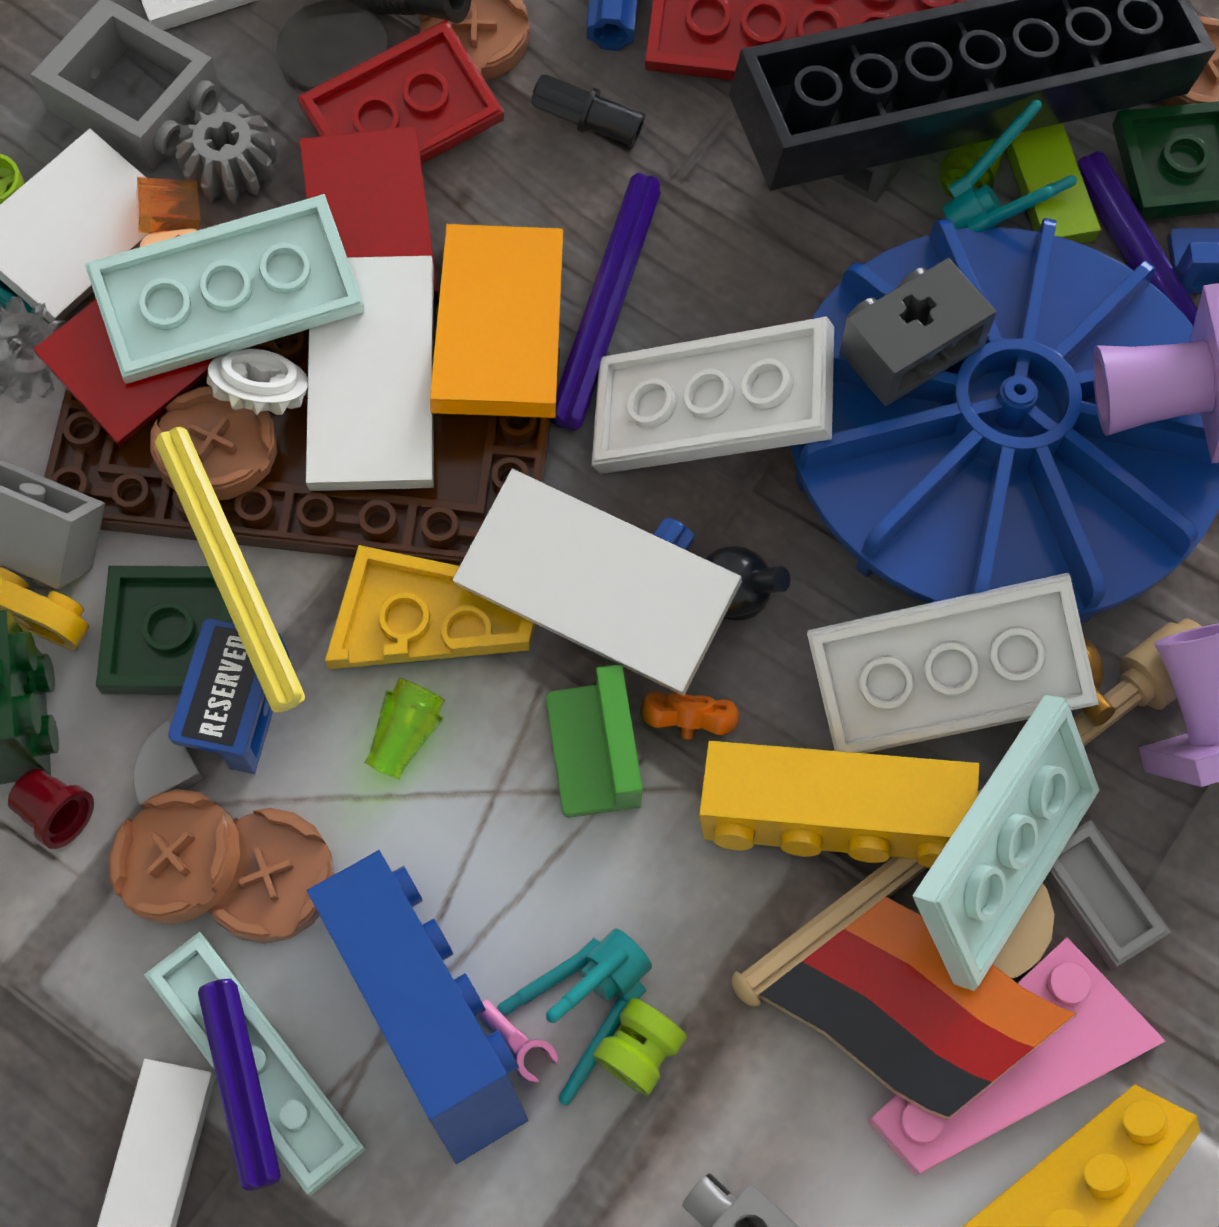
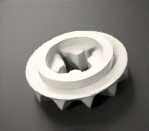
M241 349L214 358L208 366L206 383L212 387L213 397L220 401H230L231 407L234 410L246 408L253 410L256 415L260 411H270L276 415H281L286 408L301 407L303 398L307 394L308 378L304 371L285 357L270 351Z

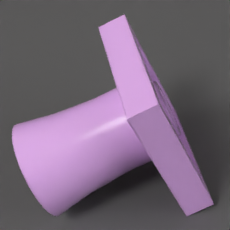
M1219 283L1203 286L1190 342L1137 347L1100 345L1094 347V392L1099 421L1105 436L1147 423L1201 413L1211 462H1219Z
M1219 623L1175 633L1154 643L1170 677L1187 733L1138 747L1144 772L1200 787L1219 782Z

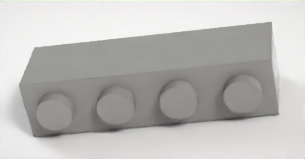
M0 459V565L25 575L35 585L59 590L92 569L105 503Z

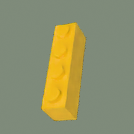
M709 741L699 813L704 840H712L719 847L729 850H748L756 844L778 846L788 854L802 857L816 856L821 851L848 853L851 858L867 863L885 862L889 857L917 859L919 864L931 868L978 797L979 763Z

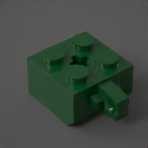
M7 610L0 611V784L16 782L22 775L33 769H42L51 776L50 754H56L59 751V735L56 721L53 715H47L46 693L54 692L55 675L51 658L48 654H42L35 646L31 632L23 631Z

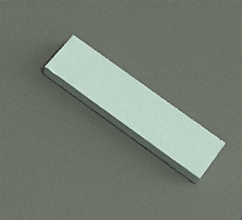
M198 932L144 974L213 1069L214 1065L199 1002L198 990L201 986L219 979H232L238 985L275 1151L307 1195H313L367 1150L201 932Z

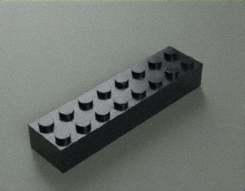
M969 0L741 49L729 96L767 186L772 191L996 139L1035 99L1041 101L1042 107L1021 133L1189 93L1216 49L1190 0Z

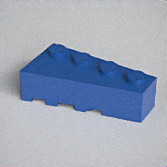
M377 850L306 890L428 1119L455 1164L457 1165L528 1122L527 1115L508 1076L519 1069V1066L499 1030L487 1037L484 1034L475 1016L486 1009L466 973L453 979L443 961L454 955L435 919L433 918L422 925L412 908L423 900L406 868L402 866L392 872L381 851Z

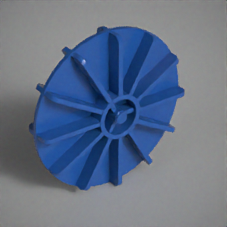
M946 218L933 223L930 235L907 241L889 249L865 264L853 263L843 273L842 282L826 297L811 318L827 316L834 326L832 440L798 444L789 447L796 468L795 479L799 490L807 494L808 499L824 524L837 540L858 560L857 571L865 577H869L874 572L889 584L926 603L1069 573L1082 624L1088 622L1094 614L1118 607L1142 595L1164 580L1186 560L1206 534L1219 510V462H1211L1201 413L1147 423L1105 436L1099 421L1094 392L1093 351L1096 345L1137 347L1190 342L1193 325L1165 294L1150 283L1156 271L1153 265L1144 261L1133 271L1123 263L1098 250L1069 239L1054 236L1056 220L1044 218L1038 232L990 227L982 232H973L970 228L955 230L951 220ZM950 258L997 311L986 344L885 407L839 353L846 318L862 301L868 298L878 300L897 289L900 282L918 268L928 270L945 259Z

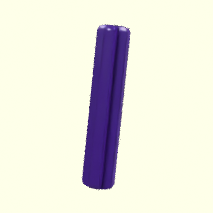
M219 979L201 986L198 990V997L239 1183L244 1190L254 1191L275 1184L280 1180L281 1173L238 985L232 979Z

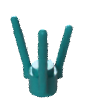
M1035 99L1031 101L963 177L948 186L954 198L944 204L942 208L946 218L950 219L953 223L955 230L970 228L973 232H982L990 227H996L998 223L1076 185L1077 178L1074 175H1069L1002 206L989 185L985 184L979 189L974 186L979 178L1042 107L1040 100Z
M617 928L613 929L601 942L593 938L577 954L526 985L497 1006L502 1015L506 1016L582 969L580 974L583 979L547 1011L546 1019L548 1022L555 1023L592 991L605 1001H609L615 994L618 996V999L561 1091L559 1102L562 1105H569L581 1085L586 1081L597 1063L592 1058V1054L603 1038L614 1035L621 1023L620 1014L631 998L639 999L646 992L645 987L639 980L652 969V964L637 943Z

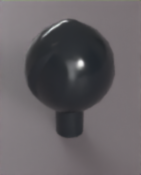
M723 547L705 558L742 577V583L724 619L739 621L755 617L765 608L771 593L785 592L790 586V574L785 567L768 568L760 555L745 547Z

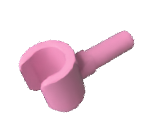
M488 999L482 1002L486 1010L480 1013L479 1016L494 1031L499 1030L519 1066V1069L516 1070L517 1074L526 1081L539 1082L533 1074L526 1070L524 1056L529 1049L537 1047L544 1051L551 1062L557 1064V1052L553 1046L543 1040H529Z

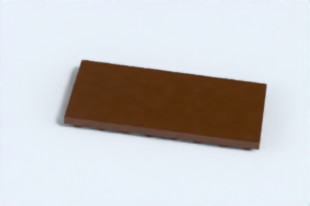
M88 299L86 307L94 300ZM309 329L244 348L266 350L279 354L300 367L308 378ZM558 349L557 379H558V371H559V364H560V349ZM207 376L189 391L199 387H208L209 385L206 383ZM66 389L44 477L104 502L105 507L100 530L197 540L176 491L163 481L150 452L151 430L156 419L159 424L161 418L167 413V409L119 447ZM307 389V394L303 398L301 407L286 408L281 415L268 411L274 421L277 433V456L269 474L252 490L230 500H219V503L238 545L353 558L356 556L358 546L361 545L460 566L511 469L543 483L551 418L434 413V488L309 491L306 485Z

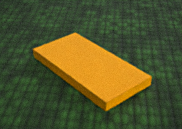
M446 224L430 391L431 413L556 417L563 229Z

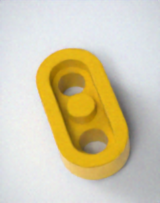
M0 567V611L7 610L22 630L30 631L31 634L65 649L76 650L90 628L89 624L81 618L85 611L84 608L73 599L56 591H50L47 597L28 590L30 585L23 578Z

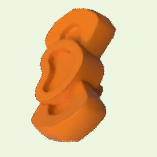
M658 691L650 692L641 702L640 707L641 718L647 724L654 728L675 725L681 727V738L693 739L694 729L701 728L717 735H726L733 732L740 721V713L734 702L727 699L714 700L704 695L692 696L685 694L682 696L678 693L667 695Z

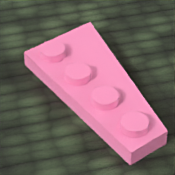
M1066 937L1017 983L1054 1005L1077 1013L1071 1021L949 1120L930 1114L902 1097L895 1095L868 1122L916 1176L1166 1041L1073 942Z

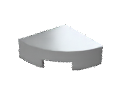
M171 719L161 724L150 734L136 758L133 785L140 806L154 795L176 789L185 790L203 780L187 747L175 745L169 739L168 733L172 723Z

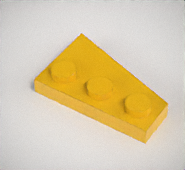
M359 545L325 663L329 670L529 651L536 624L457 586L453 582V578L460 566Z

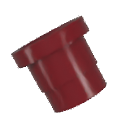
M33 769L22 775L12 787L8 796V807L34 829V836L39 842L49 849H59L72 842L86 827L93 813L94 798L79 785L67 786L44 770Z

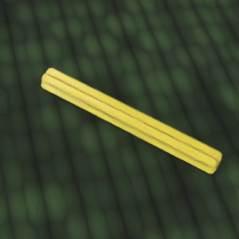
M174 427L170 431L160 433L155 439V445L270 708L275 713L295 708L305 699L303 689L189 433L183 427Z

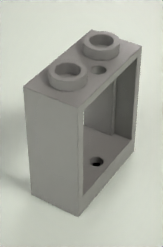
M99 0L30 74L47 111L83 132L90 128L115 151L151 172H154L166 157L176 153V145L181 143L179 137L180 126L195 125V110L209 115L216 107L219 97L222 95L212 57L111 0ZM128 49L177 76L139 121L89 93Z

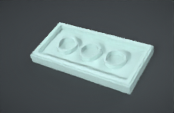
M325 194L84 263L125 384L364 313V303Z
M1044 695L912 895L954 985L973 991L979 987L1100 791L1066 698Z

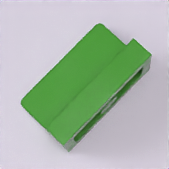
M622 664L597 667L596 685L548 692L546 703L563 815L570 818L641 807L643 788Z

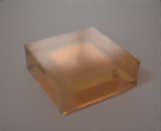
M137 177L138 232L153 233L188 228L200 230L201 217L197 181Z

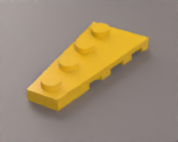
M1134 1084L963 1227H1134L1201 1132L1197 1115Z

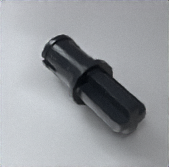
M548 74L541 75L533 89L531 103L534 107L577 124L579 132L585 133L589 129L625 143L630 148H633L636 144L645 121V113L636 112L601 97L600 89L593 88L589 92Z

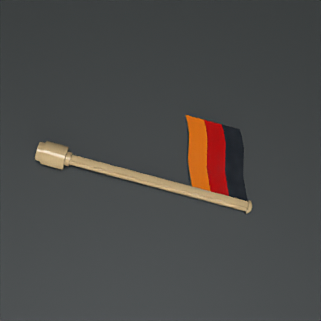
M1183 619L1179 623L1169 622L1120 659L1119 669L1121 675L1119 676V684L1103 695L1115 708L1113 716L1106 723L1095 726L1083 712L1074 717L1084 746L1137 705L1141 707L1148 705L1151 708L1162 710L1177 699L1170 677L1154 643L1166 636L1202 627L1191 619ZM892 857L742 974L735 971L731 980L732 987L737 997L745 1004L759 1006L761 1004L760 998L824 1034L893 1093L930 1114L949 1120L1071 1021L1077 1013L1056 1006L1028 991L993 964L975 991L954 985L922 916L889 898L928 867L919 864L917 859Z

